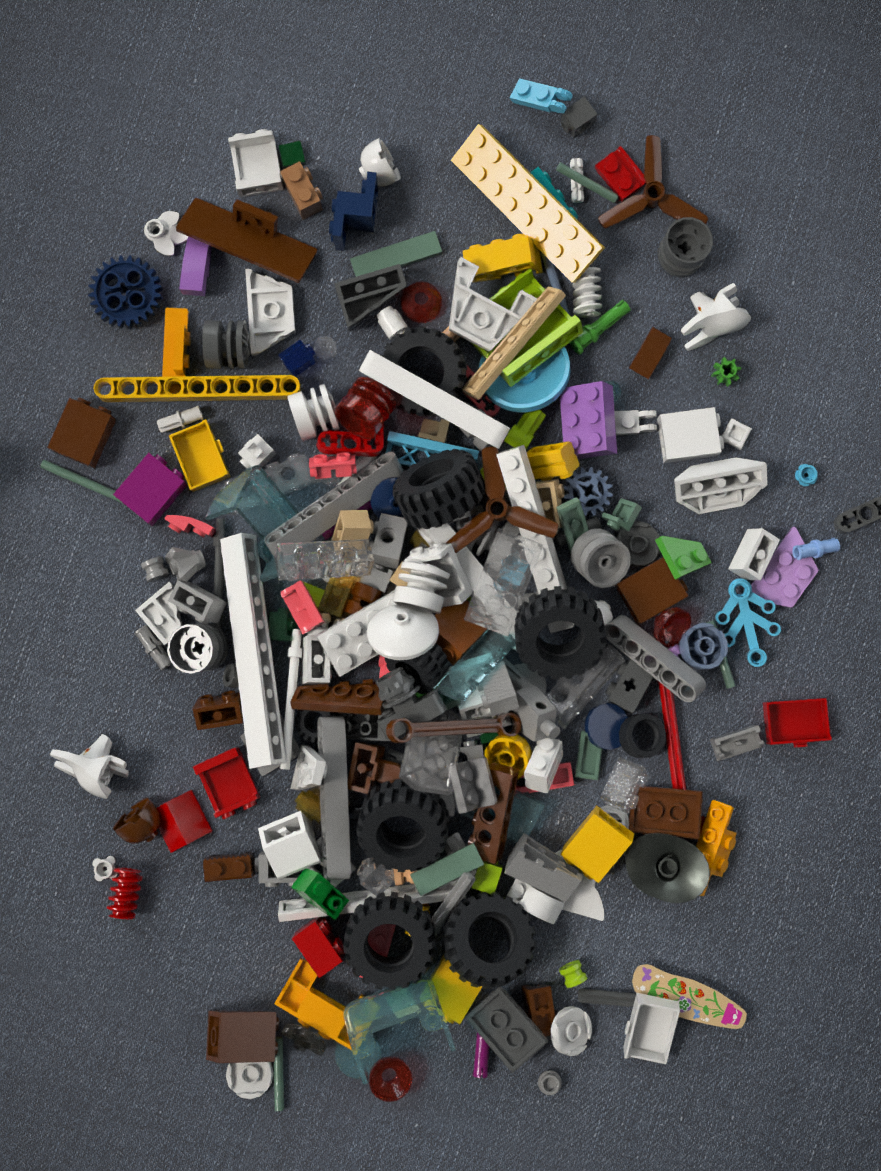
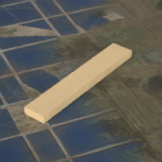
M549 286L544 290L465 384L462 391L466 395L477 400L482 397L502 373V370L508 366L566 296L564 292Z

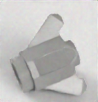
M172 547L164 557L167 564L170 565L172 574L176 575L177 580L187 582L196 572L206 567L200 550L189 551Z

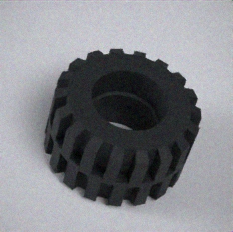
M436 643L428 652L413 659L393 660L385 658L389 671L403 667L407 674L414 677V684H419L420 689L417 691L419 694L432 691L450 668L448 666L449 660L446 658L447 655Z

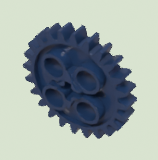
M120 255L118 262L111 257L110 265L102 262L104 269L96 268L99 274L98 277L91 276L95 284L88 285L94 291L88 294L89 298L93 299L90 305L96 308L94 312L98 316L102 315L101 319L103 322L109 320V324L112 327L117 323L118 327L122 329L126 323L127 327L132 329L134 322L141 327L140 320L143 319L148 323L147 315L155 316L152 310L153 307L160 308L156 300L163 299L161 294L157 293L163 290L162 286L158 285L161 280L158 276H155L156 271L154 268L150 269L148 262L142 265V260L139 257L135 262L131 255L128 256L127 261ZM140 276L139 282L131 283L133 277ZM112 279H118L115 286H109V282ZM137 298H143L140 305H133ZM114 301H120V305L117 308H111Z

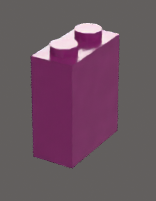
M148 453L113 495L153 527L186 488L187 484L183 481L185 476L175 468L172 471L166 467L168 462L157 454L154 457Z

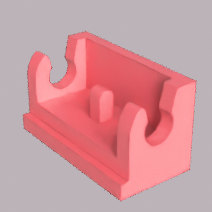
M300 580L281 591V596L302 635L326 623L303 581Z

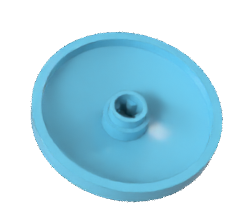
M563 347L512 387L499 375L485 392L486 396L497 406L512 412H532L548 406L563 393L570 378V360L566 348ZM483 356L481 357L479 368L486 361Z

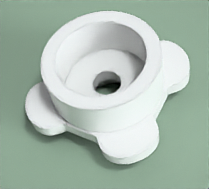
M108 856L106 859L96 858L93 861L94 877L97 881L117 877L118 873L113 871L116 862L113 856Z

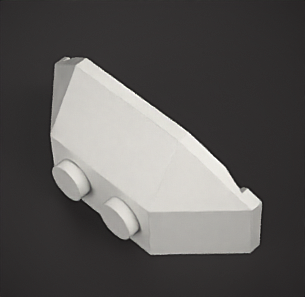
M735 457L690 466L674 479L676 501L698 514L744 506L761 488L763 489L768 485L767 464L765 462Z

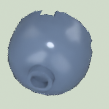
M700 623L694 625L682 635L679 642V651L682 659L688 666L694 669L708 670L719 666L723 658L726 657L728 652L726 637L722 631H718L717 628L713 627V624Z

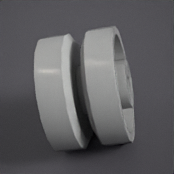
M600 528L591 529L583 533L575 541L571 550L573 567L593 586L605 588L615 585L627 574L630 567L631 556L628 548L610 532Z

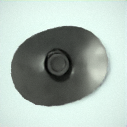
M663 833L646 834L633 842L626 856V869L633 884L643 893L656 899L670 903L689 902L701 895L708 885L710 871L704 854L695 845L679 837Z

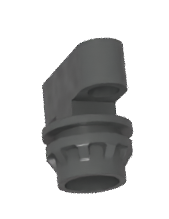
M403 667L390 671L376 681L379 688L378 697L381 701L385 700L382 706L394 709L377 720L387 740L389 739L386 734V727L391 720L406 718L411 723L427 722L447 710L437 690L430 691L417 698L415 693L420 689L419 684H414V677L407 674ZM397 722L394 727L396 737L406 732V728L401 722Z

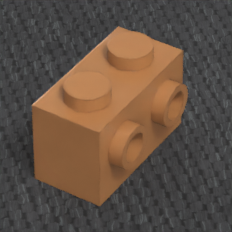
M298 162L280 171L283 183L303 220L323 210L321 205L323 196L319 188H314L310 181L313 180V177L308 167L303 168L301 162Z

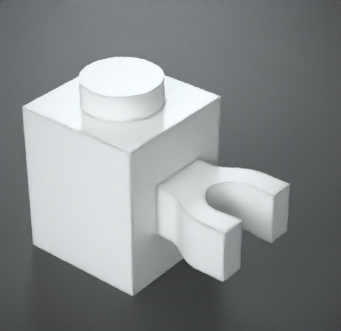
M258 434L252 440L250 439L238 452L242 457L240 462L249 471L253 468L256 472L276 455L275 451Z

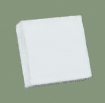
M731 418L722 434L723 441L741 450L752 428Z

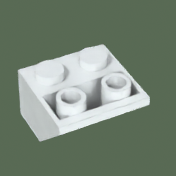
M302 811L258 828L263 851L278 880L321 862L312 823Z

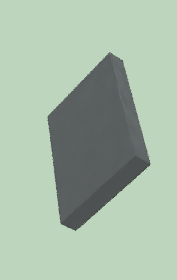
M503 986L497 987L465 1016L468 1022L512 1073L548 1042L547 1037Z

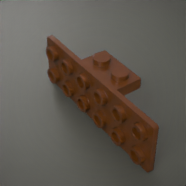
M195 198L176 226V231L297 283H300L317 254V248L277 232L278 216L238 199L233 204L232 213L199 198Z

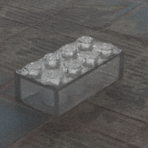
M498 528L464 620L509 636L543 544Z

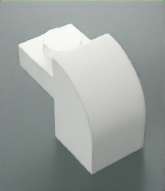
M515 879L507 896L513 898V902L516 904L520 903L524 907L523 910L552 924H555L565 905L564 902L518 879Z

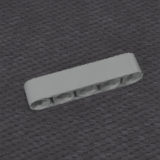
M620 615L605 626V637L609 642L684 702L694 701L705 690L706 682L700 674L628 617Z

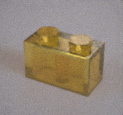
M334 566L318 609L342 619L358 575Z

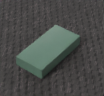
M581 731L574 777L598 780L602 749L591 744L588 734L585 731Z

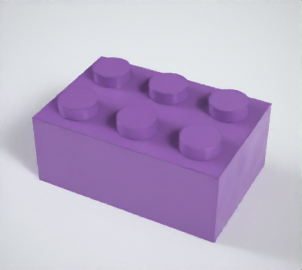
M599 381L566 387L560 395L563 442H572L577 459L617 454L613 386Z

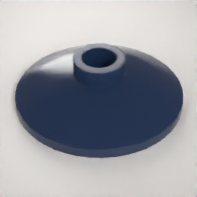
M397 477L384 479L375 487L372 493L371 508L379 519L381 513L404 518L398 505H393L395 499L392 491Z

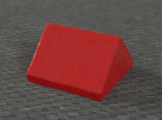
M193 790L157 807L161 817L158 828L171 853L213 831Z

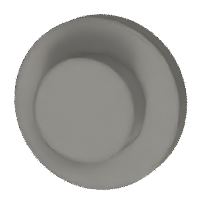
M546 1070L540 1074L538 1087L542 1093L554 1095L561 1088L562 1082L557 1072Z

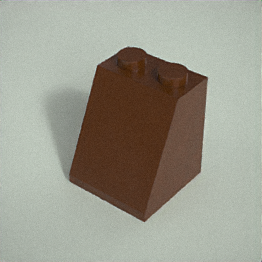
M208 1010L206 1060L216 1063L275 1062V1056L278 1053V1043L275 1041V1036L279 1028V1018L276 1016V1012Z

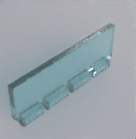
M490 627L439 681L434 690L454 700L460 698L466 701L476 690V686H479L491 673L490 670L493 671L505 658L504 655H507L515 647V639L511 634Z

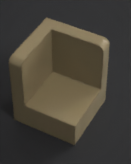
M423 419L418 437L446 443L450 422L441 419L440 422Z

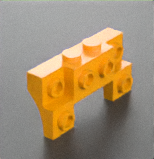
M300 958L274 1004L297 1017V1021L307 1028L312 1026L317 1029L321 1037L327 1040L332 1038L356 1053L381 1005L361 994L353 1009L350 1010L312 987L317 975L309 963Z

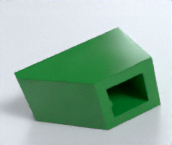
M307 868L302 871L291 886L307 902L335 920L349 902V899L320 873Z

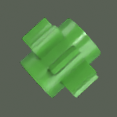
M723 357L721 364L715 363L713 365L717 371L711 377L717 378V385L726 383V386L729 387L731 379L736 382L739 379L736 373L741 370V367H736L735 359L727 361ZM725 368L729 370L727 376L723 374Z

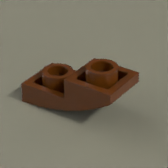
M652 326L629 368L649 379L672 338Z

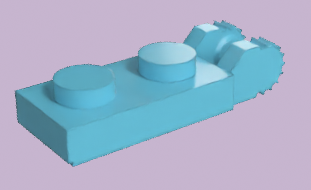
M519 78L510 99L515 104L563 114L567 108L562 102H557L556 100L571 101L573 94L563 88H556Z

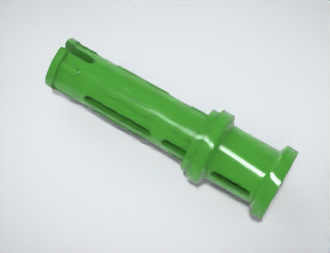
M621 300L591 325H584L582 327L583 333L569 343L571 348L581 355L583 349L592 342L596 343L599 336L631 311L629 305L624 300Z

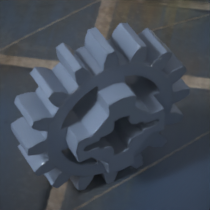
M582 467L579 470V474L573 471V479H566L565 482L569 486L564 487V492H568V494L563 497V500L570 501L574 499L573 491L576 492L581 502L584 516L590 512V515L593 517L596 515V510L600 513L604 511L602 505L609 506L610 502L606 498L613 496L612 493L608 492L612 488V484L605 483L609 478L608 476L600 477L601 470L595 474L593 473V467H590L588 472H585ZM582 478H591L587 482L578 481ZM598 483L600 484V486H601V488H602V493H600V492L598 491V487H597V484H598ZM590 488V495L586 497L584 490ZM589 502H593V503H595V504L597 503V505H595V506L585 507V504H586V503H589Z

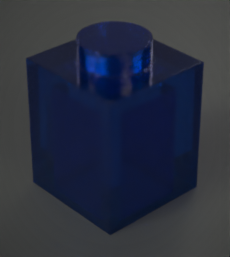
M301 339L278 355L290 374L295 377L316 363L313 357L316 354L309 343L304 345Z

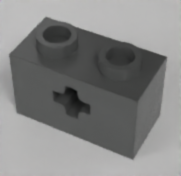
M628 659L627 662L623 661L616 672L619 674L618 679L615 683L613 681L610 683L605 693L608 695L607 701L629 713H634L653 676L632 659ZM631 679V685L634 687L626 691V686L623 683Z

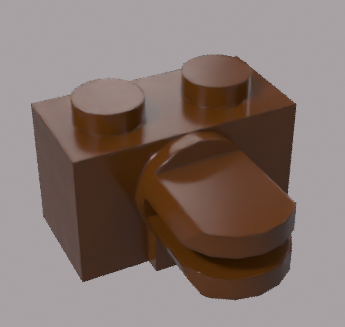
M356 742L347 781L348 789L370 794L378 782L390 781L393 783L395 779H403L404 768L399 763L383 760L384 746L367 742Z

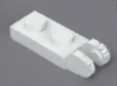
M638 410L614 411L616 435H635L641 432L657 431V425L654 424L639 426V419L656 417L655 410L640 412Z

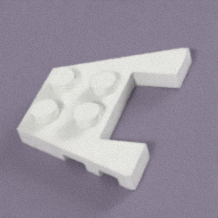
M460 257L457 262L449 331L489 352L518 323L537 298L520 290L510 310L469 289L479 266Z

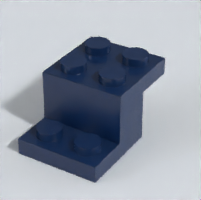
M367 171V180H362L361 193L337 191V199L333 198L332 213H334V221L329 223V235H331V242H334L336 250L345 251L347 230L374 232L379 192L377 172Z

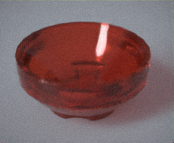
M415 282L405 289L401 298V307L408 319L417 323H426L438 316L442 307V298L434 285L428 282ZM418 293H424L428 296V301L425 304L419 305L415 302L414 298Z
M680 607L662 611L654 620V638L664 647H671L679 643L682 635L690 628V614Z
M384 1057L378 1060L371 1068L369 1086L372 1093L378 1099L385 1102L397 1101L403 1098L410 1090L412 1074L409 1066L400 1058ZM388 1068L396 1072L395 1077L390 1081L382 1078L383 1071Z

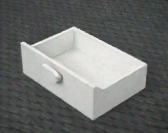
M636 993L630 1021H627L625 1028L624 1058L633 1057L662 1064L667 1063L680 1013L679 1001Z

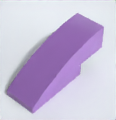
M188 237L185 247L179 290L183 295L205 296L212 246Z

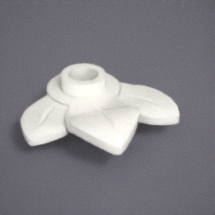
M174 211L162 213L158 219L148 221L144 227V233L150 241H153L155 249L167 256L174 255V245L182 244L188 239V236L176 231L180 214ZM155 228L160 229L158 234L152 233Z

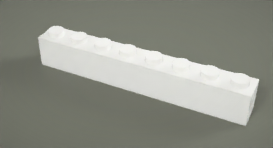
M518 446L496 454L512 507L519 506L546 518L525 446ZM519 528L538 594H541L540 590L548 588V591L554 590V586H561L562 589L567 590L553 539ZM556 621L548 624L550 633L573 628L575 624L568 621Z

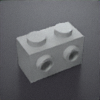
M177 580L168 600L178 606L177 609L179 611L195 616V620L203 624H208V622L218 623L227 605L226 601L196 584Z

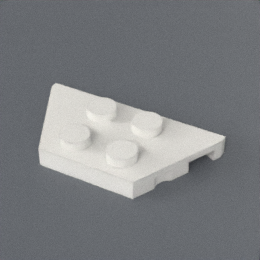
M245 269L251 355L256 356L296 333L293 288L291 285L277 282L266 275L257 274L251 269Z

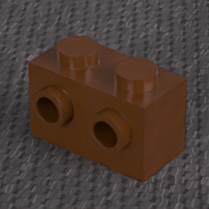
M231 690L218 696L206 694L199 697L192 708L197 730L243 723L240 692L235 693V691Z

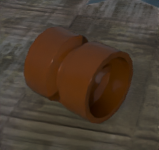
M356 581L351 592L353 599L348 600L344 612L351 615L380 599L383 592ZM361 600L367 602L364 607L359 606Z

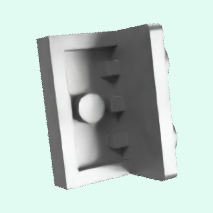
M486 757L451 764L446 767L456 810L459 814L498 803Z

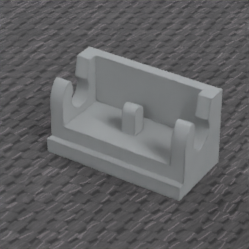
M751 725L711 738L710 742L716 760L720 761L763 746L764 741L759 736L761 732L759 725Z

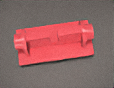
M347 452L328 457L325 454L315 455L313 458H309L310 477H315V479L332 478L331 470L333 469L336 471V477H351L352 474H357L356 465H353L355 464L356 456L350 455Z

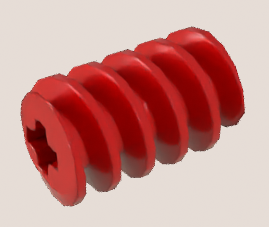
M114 868L113 871L120 875L119 877L112 878V881L118 883V886L110 887V890L115 892L116 895L108 897L109 900L114 902V905H109L106 908L113 912L108 916L117 919H134L136 914L131 910L137 909V904L133 901L139 899V895L135 891L141 889V886L136 882L142 881L143 877L138 874L142 871L132 868Z

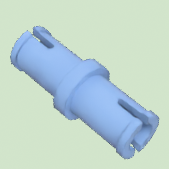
M835 538L823 541L816 539L808 544L794 546L792 553L797 560L808 557L819 558L823 554L838 552L840 550V543Z

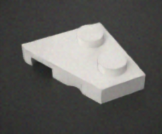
M168 582L135 610L165 646L168 645V640L172 633L180 626H183L180 612L177 609L178 606L168 601L174 589L171 582Z

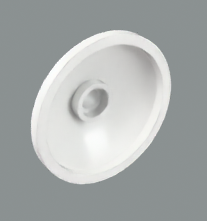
M408 603L395 604L381 610L372 618L367 629L368 641L372 649L379 655L393 660H409L425 654L434 646L439 635L438 621L432 612L424 607Z

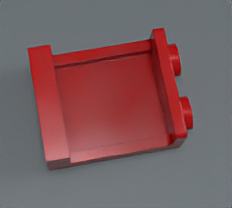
M239 747L232 748L193 766L194 772L200 776L213 806L215 818L221 816L224 820L236 814L234 809L243 806L245 810L256 805L255 800L261 797Z

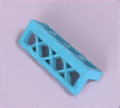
M389 431L386 453L391 452L393 445L402 447L406 452V455L398 459L403 466L409 467L412 464H416L411 455L417 451L425 452L426 456L430 457L429 453H441L444 450L452 451L453 449L465 450L470 453L477 464L478 450Z

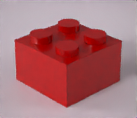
M326 917L313 918L299 928L292 937V940L318 978L343 962L345 957L344 942L339 936L337 938L331 931L333 927Z

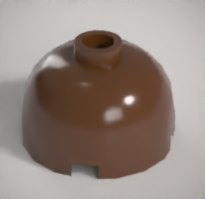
M144 798L131 807L133 809L127 815L124 813L113 827L116 834L125 842L131 844H139L145 840L150 842L158 834L156 830L161 820L159 811L152 801Z

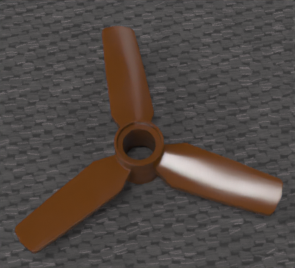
M648 135L646 137L644 179L647 185L643 194L628 198L598 217L600 225L607 229L643 211L645 207L653 209L659 206L663 213L676 220L683 217H693L701 220L704 224L708 221L706 215L673 194H665V188L660 183L662 180L661 141L655 135ZM648 192H655L658 197L652 198L648 195Z
M496 447L482 449L486 494L490 498L486 505V512L476 515L447 541L446 544L451 543L455 553H458L490 529L494 520L504 521L507 519L511 525L550 538H554L558 533V523L519 506L510 507L503 500L506 489L496 455L499 453ZM497 504L504 505V511L500 515H494L493 509Z

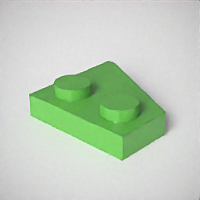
M661 536L655 540L675 580L712 563L701 542Z

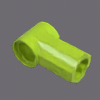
M540 409L525 412L517 425L514 424L504 441L514 448L524 445L525 449H527L534 438V433L540 427L546 415Z

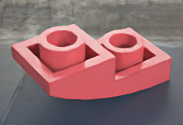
M166 515L165 520L170 522L168 527L179 534L182 530L189 533L193 526L192 531L203 538L206 534L213 537L216 532L214 527L191 517L180 515Z

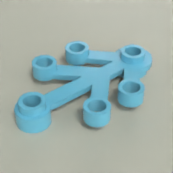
M738 578L730 583L728 587L730 598L723 609L716 613L715 620L721 625L727 624L730 620V613L737 603L739 604L740 613L724 635L725 637H732V642L728 644V647H731L735 644V638L744 625L750 649L747 653V660L752 666L760 667L765 664L767 655L759 648L753 622L764 628L771 636L779 635L781 627L778 623L770 622L751 611L748 600L760 606L761 610L766 614L773 613L776 606L773 601L765 600L753 593L751 584L747 580ZM743 586V593L737 594L736 587ZM767 602L772 604V609L769 611L764 609V605ZM722 613L727 616L724 622H720L718 619ZM771 625L777 626L775 633L769 631ZM754 653H759L760 659L754 661L752 659V655Z

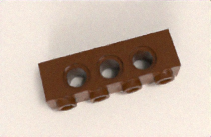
M492 762L489 768L493 785L500 791V795L496 794L498 803L478 808L477 812H475L472 820L474 832L469 838L468 845L474 842L482 860L496 864L503 857L520 769ZM489 808L495 811L496 816H492L489 813ZM484 830L490 832L491 838L485 835Z

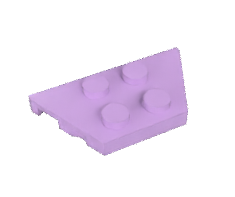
M795 527L789 530L774 551L762 579L753 580L751 583L753 593L765 600L773 601L775 605L788 608L794 606L819 571L812 557L801 560L794 558L792 553L793 547L805 544Z

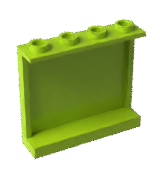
M529 268L524 273H520L510 284L500 288L490 300L510 310L520 290L538 299L545 289L534 278L533 271ZM559 304L508 366L502 370L500 376L510 387L515 385L582 334L581 320L576 315L571 317ZM507 334L489 352L473 344L472 342L470 343L477 349V351L485 359H487L491 355V353L497 348V346L502 342V340L507 336Z

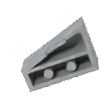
M523 833L509 853L504 872L564 902L569 899L582 881V870L568 864L562 857Z

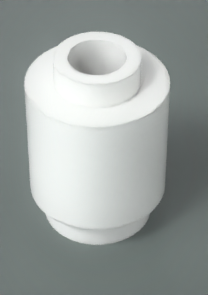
M392 306L384 308L377 314L378 323L389 340H394L393 337L398 333L402 334L405 332L404 330L408 329L407 324L397 309H393Z

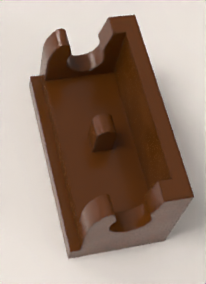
M538 983V986L533 987L530 985L521 986L525 1013L545 1036H550L551 1026L555 1018L551 986L543 983Z

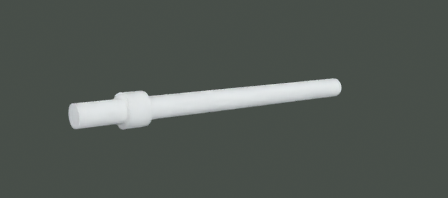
M293 629L291 647L288 650L290 665L283 732L286 764H281L280 769L290 770L295 709L291 708L290 701L297 689L299 658H302V648H300L302 633L299 629Z

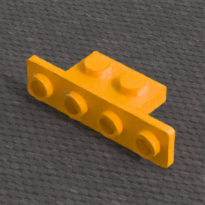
M186 308L165 309L162 377L186 376V368L190 366L187 346L191 344V333L188 332L189 311ZM172 385L170 388V393H179L181 390V385Z
M716 800L711 801L700 833V839H698L696 845L704 854L709 864V881L711 875L722 877L723 873L727 870L728 858L731 850L735 847V837L737 834L727 829L734 808ZM707 887L705 888V890L703 891V893H702L701 895H699V896H704V895H705L706 890H707Z

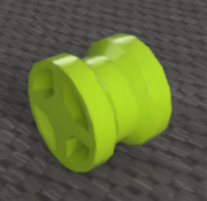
M580 960L569 962L559 968L560 974L565 977L564 983L567 988H572L587 980L586 973L581 970Z

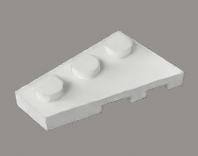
M301 744L290 788L293 790H303L321 785L322 778L326 777V761L310 746Z

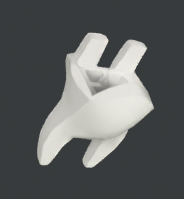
M734 283L721 289L714 300L703 292H697L690 297L697 315L681 329V332L685 336L700 328L702 330L695 338L685 344L687 351L701 347L718 336L741 330L750 322L751 316L747 310L736 308L739 305V299L736 296L728 299V297L737 292V287Z
M103 734L80 755L61 750H52L50 756L60 760L55 762L54 766L77 778L83 789L100 798L107 799L111 790L107 786L113 774L125 778L129 775V771L125 769L127 763L120 758L109 755L113 742Z

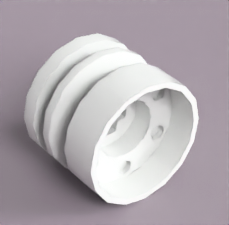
M325 384L319 385L322 394L317 397L314 387L310 388V400L306 399L302 391L287 396L303 442L317 437L316 426L320 425L323 431H328L326 425L328 422H331L334 431L340 430L339 415L333 397Z
M402 562L400 569L410 574H399L398 578L408 584L407 586H396L392 602L395 604H413L424 607L432 613H440L444 598L434 592L435 589H446L447 585L437 580H448L449 573L434 565L422 562Z

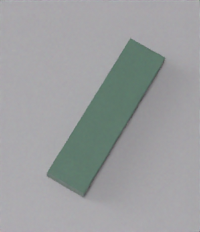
M433 231L350 258L355 277L397 264L404 267L441 255L442 250L436 232Z

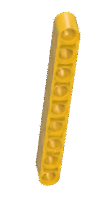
M292 375L100 378L94 384L95 394L104 402L288 400V395L301 391L299 380ZM223 383L228 386L224 393H217L215 391L219 384ZM271 383L274 387L271 392L265 393L261 390L262 385ZM294 383L296 385L295 391H285V384ZM174 384L181 385V390L177 394L170 393V388ZM196 384L204 385V390L196 394L193 392V387ZM241 384H249L251 386L250 390L247 393L239 392L238 388ZM110 385V393L101 395L102 387ZM127 385H134L135 389L132 394H124V388ZM150 385L158 386L156 393H147V388Z

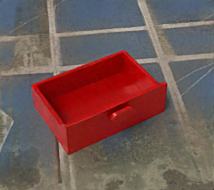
M827 698L763 702L766 744L793 743L794 747H808L807 742L832 740L829 728Z

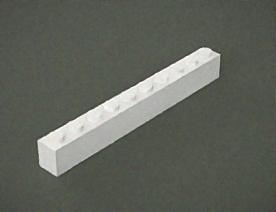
M239 533L220 539L249 769L265 768L286 764L257 537L253 534Z

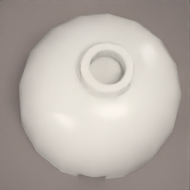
M380 138L372 141L363 149L360 158L362 166L359 170L364 179L367 180V171L377 172L378 186H388L401 179L398 168L396 167L393 170L394 164L392 160L394 159L384 142L380 141Z

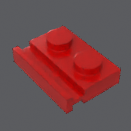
M621 146L595 165L594 169L610 189L618 195L621 202L637 192L643 185H646L644 174Z

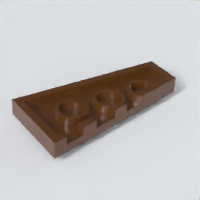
M373 679L363 680L362 684L350 685L349 681L332 687H329L327 683L297 686L290 704L292 709L382 715L384 710L382 703L385 700L381 701L378 697L379 688L376 682H373Z

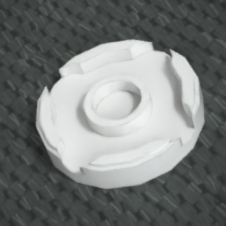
M574 1006L565 1007L560 1010L551 1026L553 1046L558 1052L568 1056H575L584 1051L587 1047L585 1045L587 1039H590L592 1034V1023L589 1015L582 1009Z
M272 1062L229 1063L226 1072L228 1086L241 1098L253 1099L260 1097L268 1090L273 1081L274 1070Z

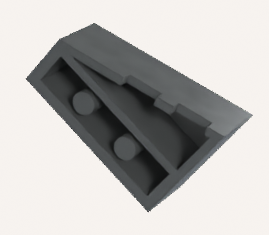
M400 264L334 283L348 331L406 290L407 285Z

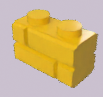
M572 442L537 446L527 451L534 479L546 481L556 476H559L560 479L572 476L573 471L579 467V461L576 454H574L575 450Z

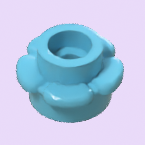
M802 464L795 472V479L802 486L814 484L817 481V470L812 465Z

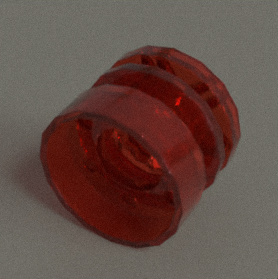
M359 377L354 381L353 386L349 388L347 395L336 406L335 415L340 424L349 432L363 439H373L383 427L384 421L388 420L390 414L395 410L397 404L392 393L384 385L368 377Z

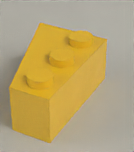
M516 234L512 236V239L508 240L496 239L491 241V244L484 246L481 244L472 245L468 250L463 251L464 259L479 266L472 281L473 283L501 279V275L515 273V277H517L522 271H527L529 268L536 270V274L543 273L540 251L533 244V240L526 234Z

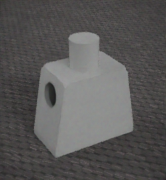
M535 684L516 691L519 708L514 709L513 713L521 720L520 733L536 742L547 737L555 739L560 733V728L555 724L556 707Z

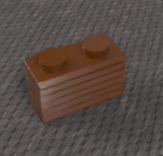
M232 853L231 855L223 854L222 856L206 857L203 860L204 881L252 878L255 875L254 853Z

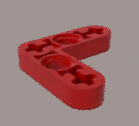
M369 392L363 397L361 403V433L323 431L318 436L317 449L321 453L328 455L347 452L355 456H378L384 446L382 397L376 392ZM369 400H373L374 404H376L373 410L374 413H370L371 404ZM371 419L375 420L379 427L370 429L366 422ZM371 436H375V437H374V445H376V448H375V449H372V448H371V445H369V443H370V441H371ZM324 439H329L331 443L329 447L326 446ZM338 439H340L339 448H337V445H338L337 440H338ZM352 439L355 441L356 447L349 449L344 445V441Z

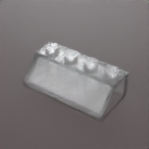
M448 709L427 722L462 720V718L451 709ZM462 735L412 737L405 745L399 778L415 791L451 795L453 786L448 766L458 763Z

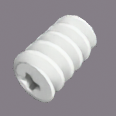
M588 267L581 277L572 284L575 289L573 291V296L575 297L573 305L576 307L573 310L574 315L582 318L601 315V313L596 312V309L601 308L602 304L595 303L596 300L602 298V295L595 294L596 291L601 290V286L595 285L596 282L601 281V277L595 276V274L601 272L600 268Z

